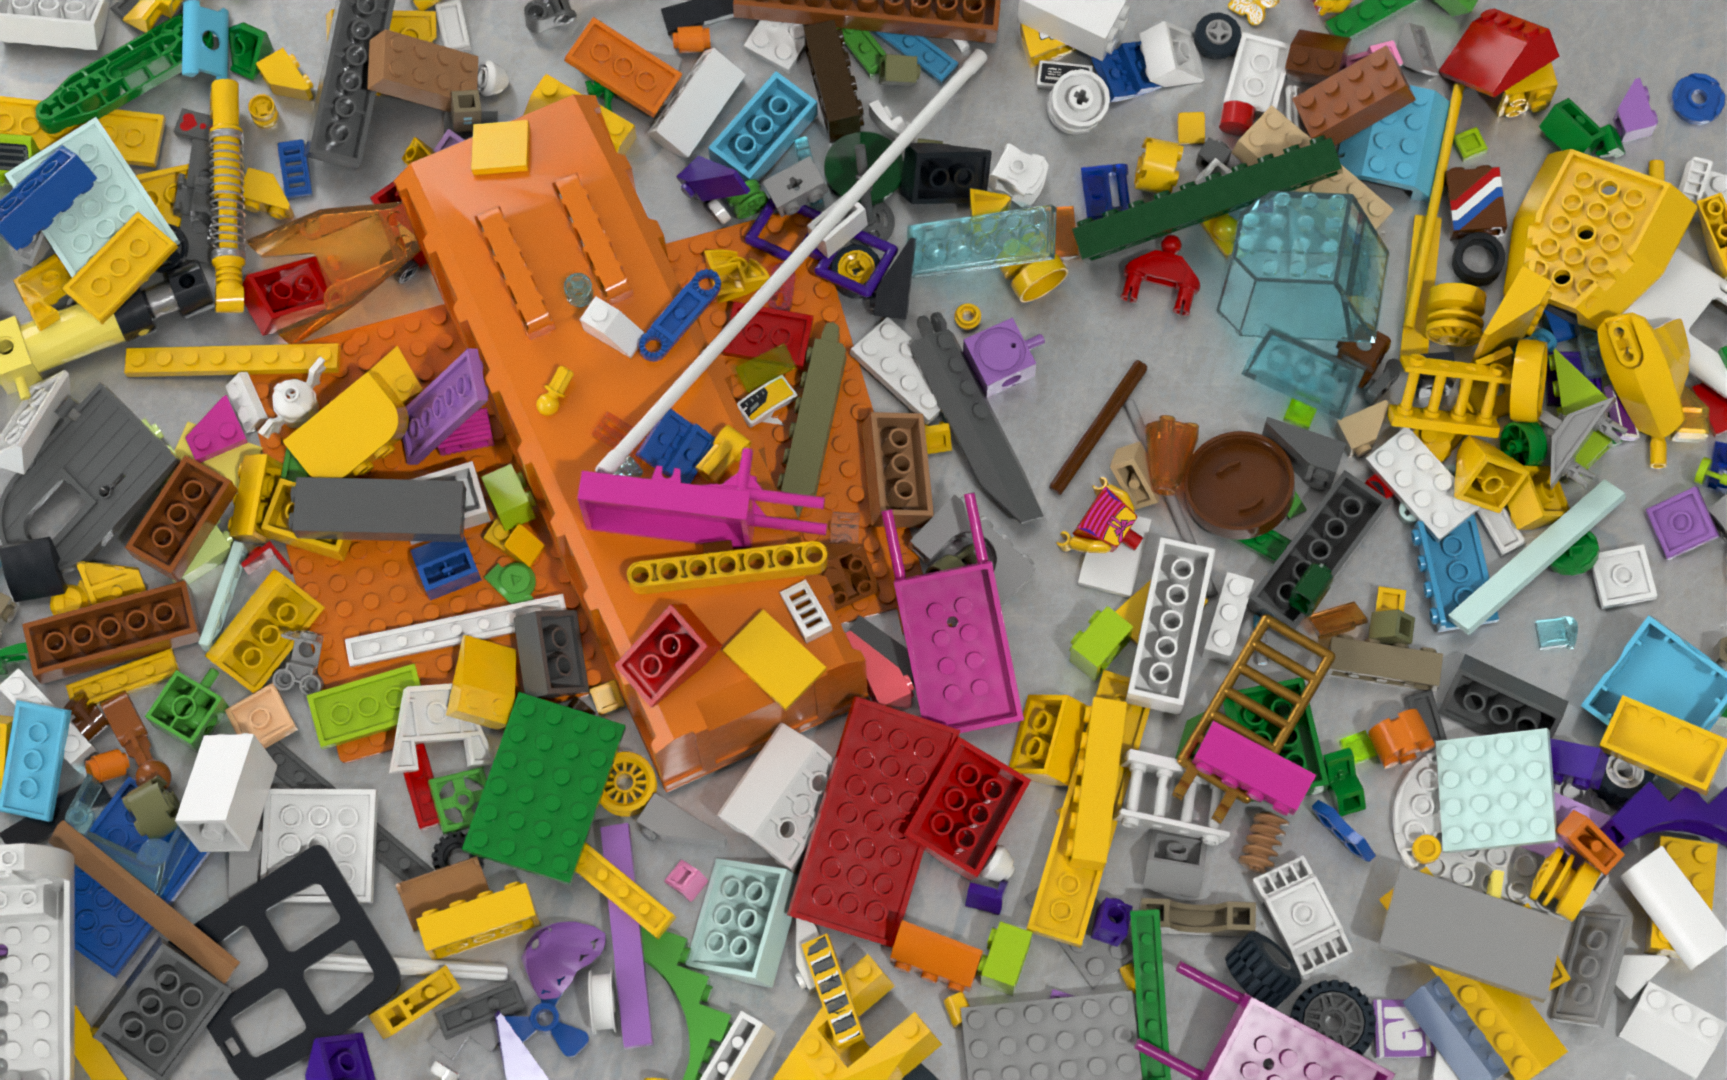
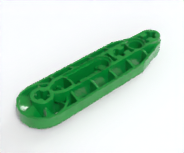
M183 14L170 18L71 74L48 98L36 106L35 116L40 128L45 133L55 134L67 127L86 123L95 117L100 119L181 73ZM208 31L202 35V40L206 42L205 46L212 50L214 36L212 32Z

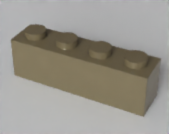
M1339 634L1337 637L1332 636L1328 649L1335 653L1336 658L1326 676L1420 691L1432 690L1433 693H1436L1439 688L1443 654L1436 653L1437 650L1433 648L1423 647L1420 650L1410 649L1408 645L1403 643H1393L1391 646L1381 644V641L1376 639L1359 641L1353 640L1352 636Z

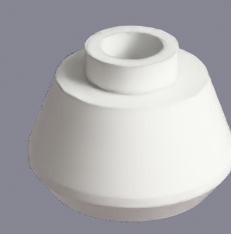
M490 60L485 61L479 66L477 90H479L482 96L487 97L499 94L507 88L509 76L503 67Z
M995 845L980 872L982 878L996 882L1010 878L1015 870L1013 865L1014 859L1004 845Z

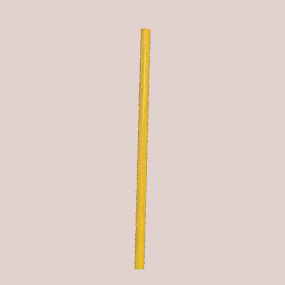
M1460 83L1454 84L1403 322V328L1406 330H1413L1445 182V172L1449 163L1465 87Z

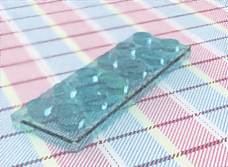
M1050 204L910 225L907 228V242L911 237L917 238L912 279L1055 259L1057 208Z

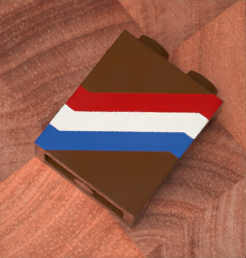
M1481 165L1476 167V169L1454 167L1446 171L1444 186H1447L1452 220L1449 229L1450 241L1461 240L1467 234L1474 232H1483L1494 237H1503L1508 225L1500 167Z

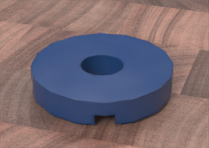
M1689 74V76L1677 82L1671 93L1673 111L1681 120L1689 124L1704 125L1711 123L1718 118L1725 106L1724 90L1722 91L1716 79L1707 74ZM1693 94H1700L1704 97L1705 103L1697 104L1692 100L1691 96Z

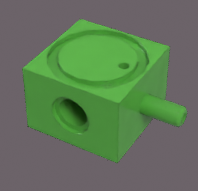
M210 668L199 684L176 670L145 715L146 719L153 727L198 753L204 735H212L226 714L225 709L229 708L223 697L209 690L219 676V672L214 668Z

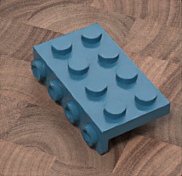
M1475 515L1469 517L1438 543L1427 532L1424 522L1417 521L1414 530H1411L1413 545L1418 546L1420 556H1417L1419 571L1424 572L1426 582H1423L1424 595L1426 598H1430L1432 608H1429L1430 621L1432 625L1436 624L1437 632L1460 629L1449 621L1448 614L1490 579ZM1496 611L1482 625L1498 622V612Z

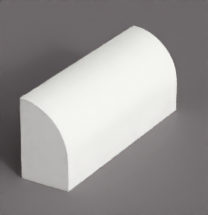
M715 48L704 51L651 126L647 135L668 151L688 158L746 74Z
M1663 846L1646 856L1620 876L1690 971L1727 946L1726 929Z

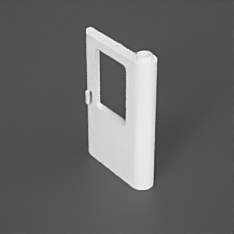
M1677 247L1664 274L1623 314L1633 312L1647 319L1653 329L1666 322L1680 318L1684 324L1691 355L1689 374L1727 399V369L1720 355L1689 333L1691 326L1712 300H1719L1727 306V281Z

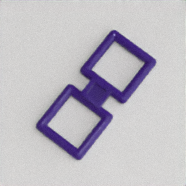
M769 198L744 240L746 244L785 261L792 252L758 237L776 209L771 198ZM803 205L796 213L814 220L822 212ZM863 230L853 237L885 252L865 285L828 269L838 251L829 258L817 248L811 252L809 257L819 261L814 270L817 276L868 298L872 295L897 255L898 247Z

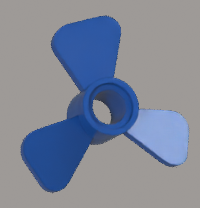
M565 976L560 979H557L558 985H560L561 981L565 979ZM542 989L541 994H544L545 992L551 993L550 991H546L544 989ZM562 994L558 998L541 999V1003L532 1009L530 1016H504L523 1043L536 1031L544 1036L553 1035L562 1053L567 1057L576 1056L589 1042V1036L585 1031L562 1023L561 1016L556 1009ZM544 1013L553 1014L552 1023L547 1026L540 1025L539 1017Z

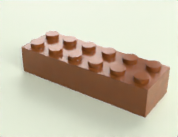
M185 580L22 624L33 676L40 684L156 654L171 648L174 649L199 642L202 634L192 589Z

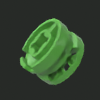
M756 179L745 181L751 190L748 194L726 197L727 203L730 207L734 208L733 212L738 219H745L756 214L769 200L766 193L761 191V186Z

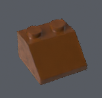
M1299 29L1290 45L1285 65L1287 79L1317 85L1345 68L1351 38Z

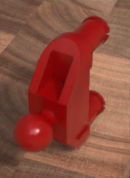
M1167 235L1161 241L1162 251L1153 250L1132 260L1125 266L1124 276L1126 280L1120 296L1123 301L1127 302L1129 292H1132L1130 303H1136L1141 283L1145 281L1177 289L1178 295L1173 312L1179 315L1181 306L1184 305L1182 316L1190 315L1194 295L1200 291L1201 285L1196 274L1185 259L1180 255H1176L1182 248L1181 240L1177 236Z

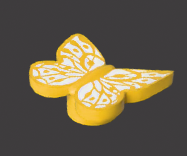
M1231 0L1228 3V7L1239 15L1247 14L1248 22L1251 25H1258L1265 19V9L1276 6L1280 0Z

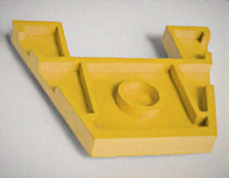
M56 253L13 280L21 299L39 331L44 330L60 319L58 310L50 305L56 304L60 298L66 295L62 288L72 279Z

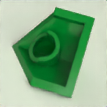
M245 22L229 27V45L232 61L230 70L255 80L259 74L256 63L269 56L273 49L267 32Z

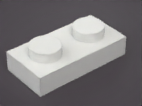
M239 372L225 387L245 432H255L268 417L248 372Z

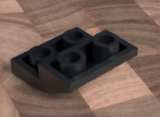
M51 537L0 545L2 569L15 603L66 593L68 586L58 567L61 558Z

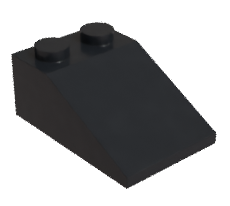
M931 142L910 143L906 147L904 154L900 194L911 204L969 203L970 188L983 191L988 189L992 151Z

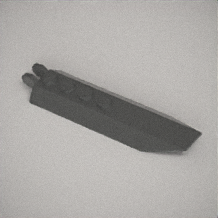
M935 312L931 314V322L926 315L919 316L916 323L922 338L910 344L909 347L979 485L1019 523L1022 524L1042 518L1044 515L1027 476L954 333L949 329L947 330V322L943 318L942 313Z

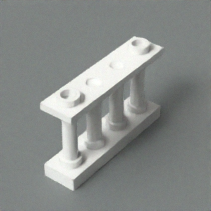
M1129 749L1122 755L1121 766L1129 768V771L1132 773L1127 808L1120 809L1115 813L1113 820L1122 822L1121 825L1129 828L1143 826L1202 839V842L1207 845H1219V843L1229 838L1230 832L1219 830V823L1211 819L1223 798V791L1196 775L1183 798L1180 821L1165 818L1169 782L1173 778L1181 779L1187 769L1180 766L1175 758ZM1146 772L1154 773L1158 778L1153 815L1138 812L1142 776ZM1200 784L1209 785L1212 790L1207 827L1191 824L1196 786Z

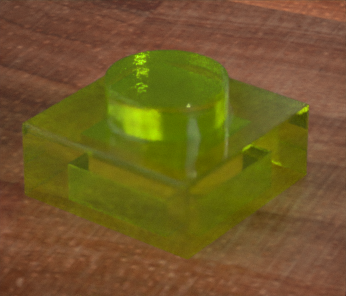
M1294 394L1283 421L1309 430L1319 404Z

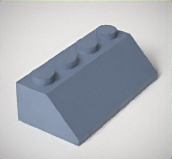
M1439 976L1421 986L1402 1002L1460 1080H1499L1509 1072L1510 1069L1506 1066L1502 1057L1497 1054L1484 1033L1479 1030L1465 1008L1460 1005L1449 987Z

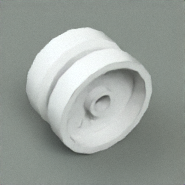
M1079 69L1062 75L1051 90L1047 101L1048 116L1053 125L1063 133L1071 135L1086 134L1095 129L1108 111L1110 102L1108 87L1102 78L1091 71Z

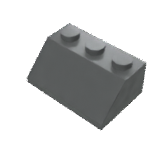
M577 610L534 611L513 618L525 694L540 699H551L589 692Z

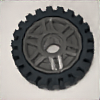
M1324 980L1311 985L1297 998L1290 1014L1291 1018L1360 1055H1363L1370 1047L1376 1031V1015H1374L1372 1004L1368 1002V997L1365 994L1363 995L1359 988L1356 986L1352 987L1350 983L1345 981ZM1326 1018H1336L1339 1021L1340 1028L1338 1030L1329 1029L1325 1023Z

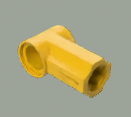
M726 425L714 440V446L696 466V471L708 482L716 484L734 461L738 462L741 460L743 448H750L752 442L730 425Z

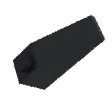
M911 237L879 284L876 293H872L870 309L874 310V316L907 319L917 238Z

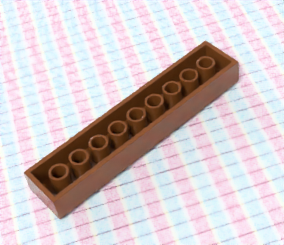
M734 0L733 14L735 18L805 25L835 20L836 28L996 44L1001 0Z

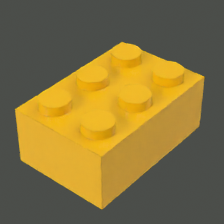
M280 478L261 526V530L266 538L344 562L352 540L301 539L295 536L292 529H289V514L294 513V503L291 502V488L296 486V483Z

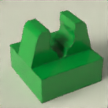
M1610 124L1601 127L1606 135L1600 143L1604 142L1605 145L1601 150L1596 151V155L1600 158L1613 156L1618 158L1625 155L1626 152L1619 131Z

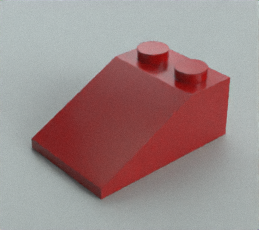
M317 256L248 274L242 284L244 287V304L262 336L288 329L341 300Z
M670 604L614 666L650 707H654L704 667L723 646L687 604Z

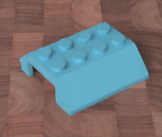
M1409 85L1416 98L1414 102L1342 141L1338 155L1342 156V158H1339L1341 165L1359 180L1411 190L1410 199L1429 203L1450 101L1435 90Z

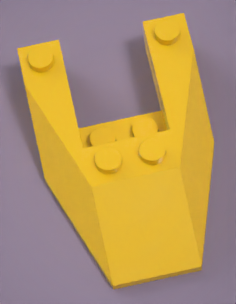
M869 954L865 955L844 974L858 1017L895 987L893 982ZM822 1006L772 1080H901L937 1050L942 1043L917 1013L914 1012L872 1048L862 1039L839 1049Z

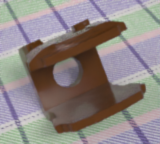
M1356 321L1348 336L1343 333L1335 347L1339 349L1338 355L1331 371L1335 372L1345 356L1367 367L1358 385L1359 388L1365 387L1372 379L1378 366L1382 363L1385 353L1390 349L1391 339L1367 324ZM1360 339L1368 340L1372 348L1367 351L1361 350L1357 346V341Z

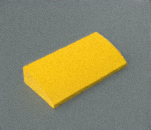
M1622 695L1599 747L1604 753L1707 796L1727 750V738Z

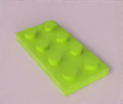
M415 663L306 695L321 749L324 750L397 728L403 690L409 686H421Z

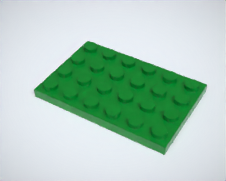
M519 692L462 851L571 886L626 726Z

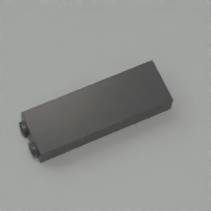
M297 477L296 486L291 488V502L294 503V513L289 514V529H292L295 536L301 539L463 542L467 489L463 481Z

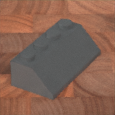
M1465 654L1439 709V714L1485 735L1547 728L1550 731V738H1553L1569 701Z

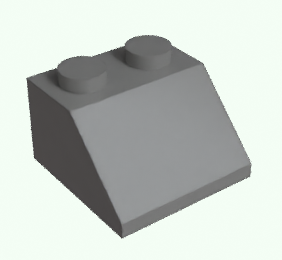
M1152 829L1143 888L1151 889L1155 892L1176 893L1183 897H1199L1205 870L1207 844H1204L1202 839Z

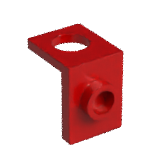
M270 541L262 547L254 548L248 554V558L241 563L247 575H250L275 555L290 575L293 574L289 563Z

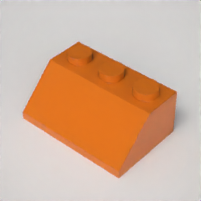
M902 920L890 956V962L894 964L895 969L909 974L910 970L921 974L920 978L927 982L936 984L938 980L948 984L947 988L956 993L967 991L970 993L978 973L983 950Z

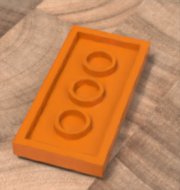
M595 17L590 20L564 59L569 65L653 118L683 75Z

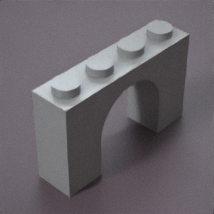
M954 494L910 540L908 548L927 565L951 542L961 538L973 539L964 497L959 499ZM981 516L980 521L985 546L990 550L994 559V575L1002 608L1031 578L1036 568L1033 566V560L1028 555L1018 553L1013 548V542L1004 534L1000 536L992 529L994 526L985 516Z

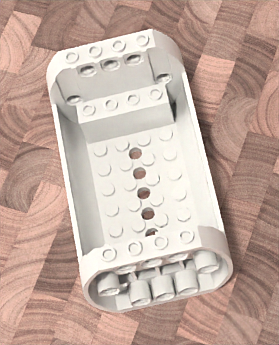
M26 843L0 845V945L7 946L8 955L3 960H0V973H5L8 976V983L4 988L0 989V1002H6L8 1012L3 1017H0V1030L7 1032L8 1040L4 1045L0 1046V1059L7 1061L8 1068L4 1074L0 1075V1080H75V858L72 853L51 846Z

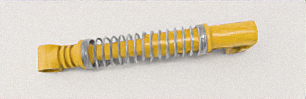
M218 79L211 84L210 119H213V127L209 131V142L211 143L209 147L213 150L209 153L213 158L209 163L214 166L209 170L213 174L209 178L213 184L209 187L214 190L210 194L214 198L210 204L215 207L210 212L216 215L210 219L213 223H216L210 227L213 231H216L210 235L215 239L211 246L216 248L211 251L212 266L216 271L215 312L243 313L244 287L242 286V268L246 265V253L244 252L246 249L244 245L246 239L243 235L246 231L243 228L245 226V221L243 220L245 217L243 212L245 209L243 204L245 190L242 187L245 184L242 179L244 177V172L242 171L244 168L242 163L244 160L242 155L244 152L242 147L244 135L242 128L239 127V84L232 79ZM240 204L243 207L241 210L237 209V206ZM241 212L243 215L242 218L237 217V214ZM242 221L243 225L239 226L237 222ZM242 229L243 233L239 234L238 230ZM242 237L243 241L238 242V238ZM242 245L243 250L238 249V246Z

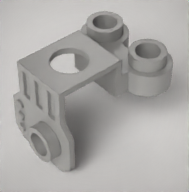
M305 630L282 633L281 637L295 641L291 660L286 663V667L277 670L273 675L274 686L281 691H286L293 688L296 683H299L300 690L304 695L322 691L324 681L315 671L319 665L324 636ZM302 642L314 645L315 652L313 656L304 657L301 655L299 647ZM284 673L290 676L291 680L289 683L283 681L282 676ZM310 679H314L317 682L316 689L310 687Z

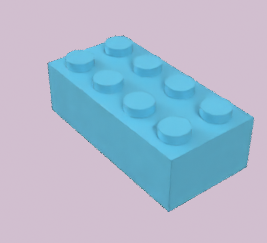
M775 71L708 147L710 160L736 170L744 182L751 179H756L759 182L818 115L817 101Z

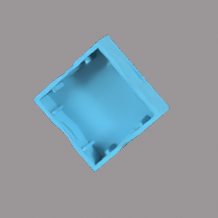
M1648 615L1624 647L1619 660L1602 676L1581 706L1608 726L1622 695L1710 731L1727 709V670L1659 620Z

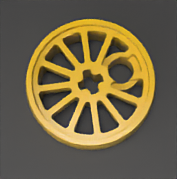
M1531 339L1518 341L1510 393L1511 420L1529 423L1539 422L1546 384L1547 342Z

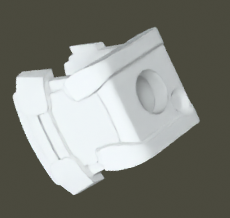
M1007 144L997 166L990 174L988 186L998 193H1006L1012 198L1011 201L1022 209L1025 206L1030 207L1039 197L1044 187L1049 163L1046 162L1043 156L1029 155L1021 152L1017 147Z

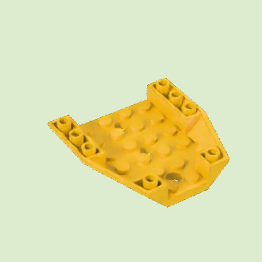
M1573 149L1550 153L1544 160L1513 219L1503 297H1505L1522 266L1552 281L1548 291L1553 294L1548 304L1576 313L1578 324L1597 331L1606 318L1622 315L1664 274L1698 206L1669 182ZM1608 186L1617 189L1612 195L1602 193V190ZM1585 230L1593 232V236L1589 239H1581L1579 234ZM1560 275L1570 277V280L1565 284L1555 282V279Z

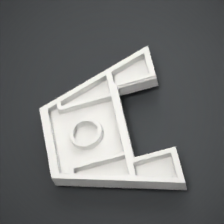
M452 684L409 686L403 690L389 774L419 770L415 746L418 743L464 740L467 767L489 766L493 764L495 756L480 725L446 716Z

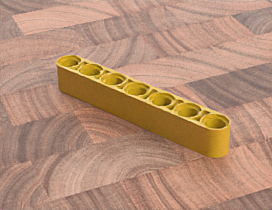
M810 541L638 561L628 568L627 578L633 592L637 594H652L815 575L822 573L826 569L828 556L826 547L822 543ZM811 553H818L822 556V559L819 562L812 563L807 560V557ZM784 556H789L793 559L792 564L788 566H782L778 561ZM756 559L765 563L761 569H752L749 564ZM725 563H732L736 566L730 573H724L720 570L721 566ZM698 566L706 568V572L702 576H695L691 572ZM667 570H675L678 573L671 580L662 577L663 573ZM639 573H645L649 576L643 583H637L633 580Z

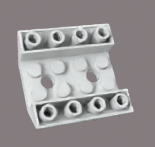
M780 723L717 816L735 831L745 834L776 859L774 863L777 866L788 869L799 876L834 758L815 742L784 723ZM820 775L821 784L814 790L812 781L815 776ZM788 821L789 831L786 835L782 836L780 833L781 825Z

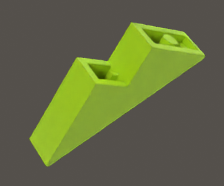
M1556 349L1553 350L1554 354L1549 355L1551 371L1556 370L1558 381H1552L1555 397H1560L1562 407L1556 408L1557 416L1560 413L1567 416L1570 413L1608 399ZM1599 430L1594 431L1575 457V462L1588 470L1613 446L1612 440Z

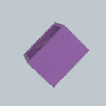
M1013 317L963 339V353L986 398L1035 377L1036 362L1030 350L1044 344L1045 339L1042 334H1038L1024 340Z

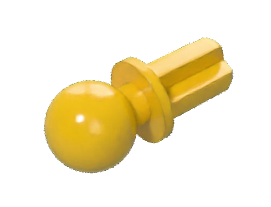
M559 366L550 384L545 385V388L549 390L548 393L542 394L536 402L537 410L542 415L551 416L558 411V397L565 398L566 394L564 392L574 376L573 371L569 368Z

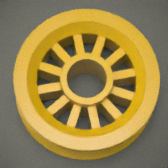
M618 752L611 771L614 770L616 772V776L610 772L608 779L612 781H608L605 788L612 789L607 792L604 789L600 804L611 814L631 817L643 812L654 793L657 792V780L652 766L644 757L633 752ZM623 766V771L620 772L618 767ZM623 779L633 781V785L627 790H622L618 787L619 782ZM635 793L641 796L637 799ZM623 797V803H619L620 799ZM628 797H631L633 802L628 803Z

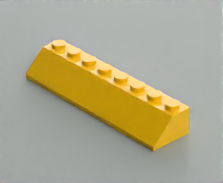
M1427 866L1419 871L1434 876ZM1393 889L1379 899L1387 911ZM1429 965L1434 973L1449 987L1451 993L1460 1005L1465 1008L1479 1030L1484 1033L1488 1042L1497 1054L1502 1057L1504 1063L1510 1069L1509 1072L1516 1080L1533 1079L1568 1053V1050L1528 998Z

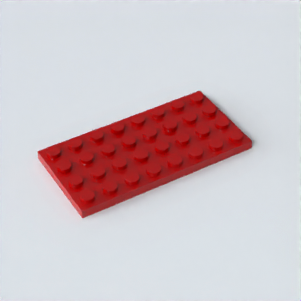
M857 696L853 697L787 912L788 916L893 948L924 853L921 847L903 834L959 737L960 730Z

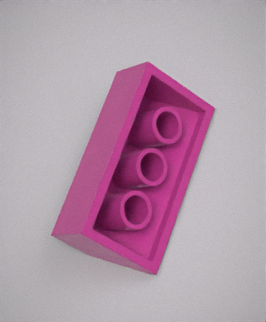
M1215 721L1212 722L1192 763L1197 765L1196 768L1200 772L1207 775L1213 773L1221 777V781L1225 785L1234 789L1237 787L1244 789L1253 800L1258 802L1264 800L1272 804V808L1276 812L1285 816L1288 814L1294 816L1316 777V774Z

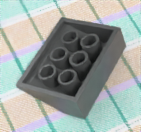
M159 936L90 1031L93 1038L154 1079L167 1080L228 998L232 989Z

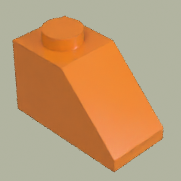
M1575 810L1556 828V833L1574 851L1604 875H1607L1625 855L1589 817Z

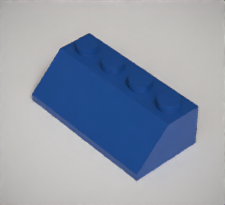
M61 145L0 200V236L16 251L27 247L33 241V236L38 231L47 229L53 223V218L57 214L67 211L73 205V200L77 196L87 193L94 186L93 182L97 179L96 175L76 153Z

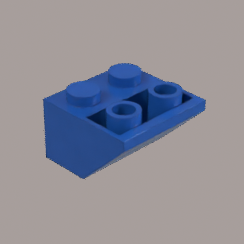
M465 536L463 542H430L410 550L430 601L482 581Z

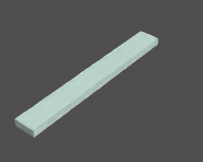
M1604 479L1448 614L1449 621L1470 635L1626 499L1625 493Z

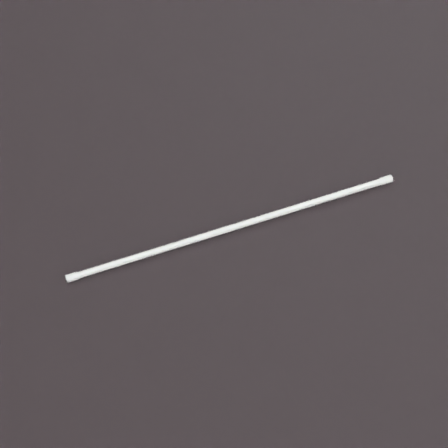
M976 49L965 60L955 75L615 449L611 450L595 467L597 473H615L623 464L625 458L963 84L987 61V55L984 51Z

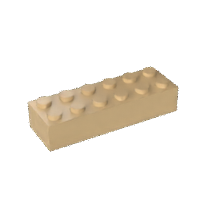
M1271 105L1238 140L1231 153L1242 163H1247L1248 166L1257 164V159L1262 156L1273 154L1274 157L1284 154L1283 149L1297 144H1299L1300 148L1310 145L1309 140L1311 138ZM1341 165L1342 174L1280 195L1351 257L1355 256L1394 211L1392 207L1343 165Z

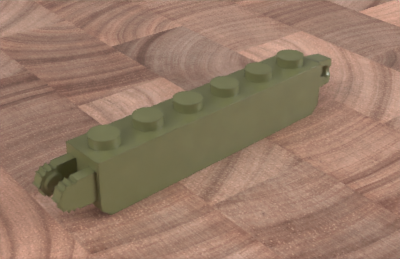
M833 322L827 323L823 327L821 339L815 338L814 346L808 347L806 363L810 364L808 372L802 373L800 388H804L802 398L797 397L794 413L798 414L797 422L791 423L789 438L792 439L791 448L785 449L783 464H787L785 474L780 473L777 489L781 490V492L809 496L817 495L847 359L845 356L846 349L842 343H839L840 329ZM792 505L798 518H800L804 507Z

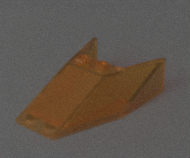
M402 202L319 209L247 240L248 245L262 258L314 254L317 257L327 286L324 294V303L327 310L277 330L278 335L288 344H299L354 307L421 251Z

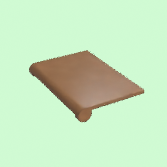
M477 856L396 884L413 931L419 930L416 919L422 917L423 912L431 909L442 911L450 908L449 905L455 901L466 900V902L477 899L478 894L490 891Z

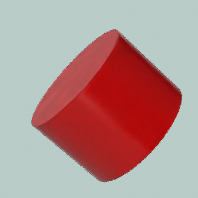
M1243 101L1225 102L1222 107L1219 123L1220 130L1229 135L1243 136L1254 123L1255 107Z

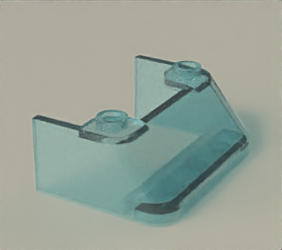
M87 774L66 812L65 821L160 897L191 840L178 825L169 843L157 838L149 839L142 845L137 854L90 832L95 821V814L91 807L103 786L92 775ZM75 864V868H77V869H79V870H82L80 867H78V866Z

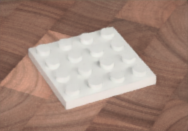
M270 789L264 806L260 880L311 846L321 845L329 851L359 902L373 903L378 790ZM315 884L282 903L332 902L323 887Z

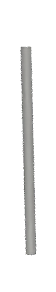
M1134 399L1128 400L1124 405L1139 440L1153 464L1155 477L1181 537L1185 543L1197 545ZM1211 576L1206 593L1208 599L1218 595Z

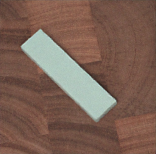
M233 542L199 640V645L207 652L220 637L243 570L241 563L247 559L249 553L241 542Z

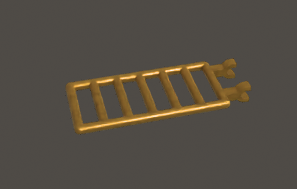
M1264 614L1178 755L1177 763L1187 770L1174 789L1172 796L1182 801L1196 775L1226 792L1211 817L1212 820L1219 824L1224 820L1235 799L1245 804L1250 803L1252 798L1247 795V791L1239 787L1234 789L1225 785L1221 781L1222 778L1213 773L1207 775L1200 772L1196 768L1197 765L1192 763L1193 760L1190 759L1198 744H1202L1206 736L1204 734L1211 722L1215 721L1279 755L1336 658L1335 653L1273 616ZM1268 627L1321 657L1322 660L1315 672L1263 643L1261 639ZM1257 651L1308 681L1302 694H1296L1247 665L1253 652ZM1240 674L1295 705L1287 719L1232 688ZM1226 697L1280 728L1273 743L1219 712Z

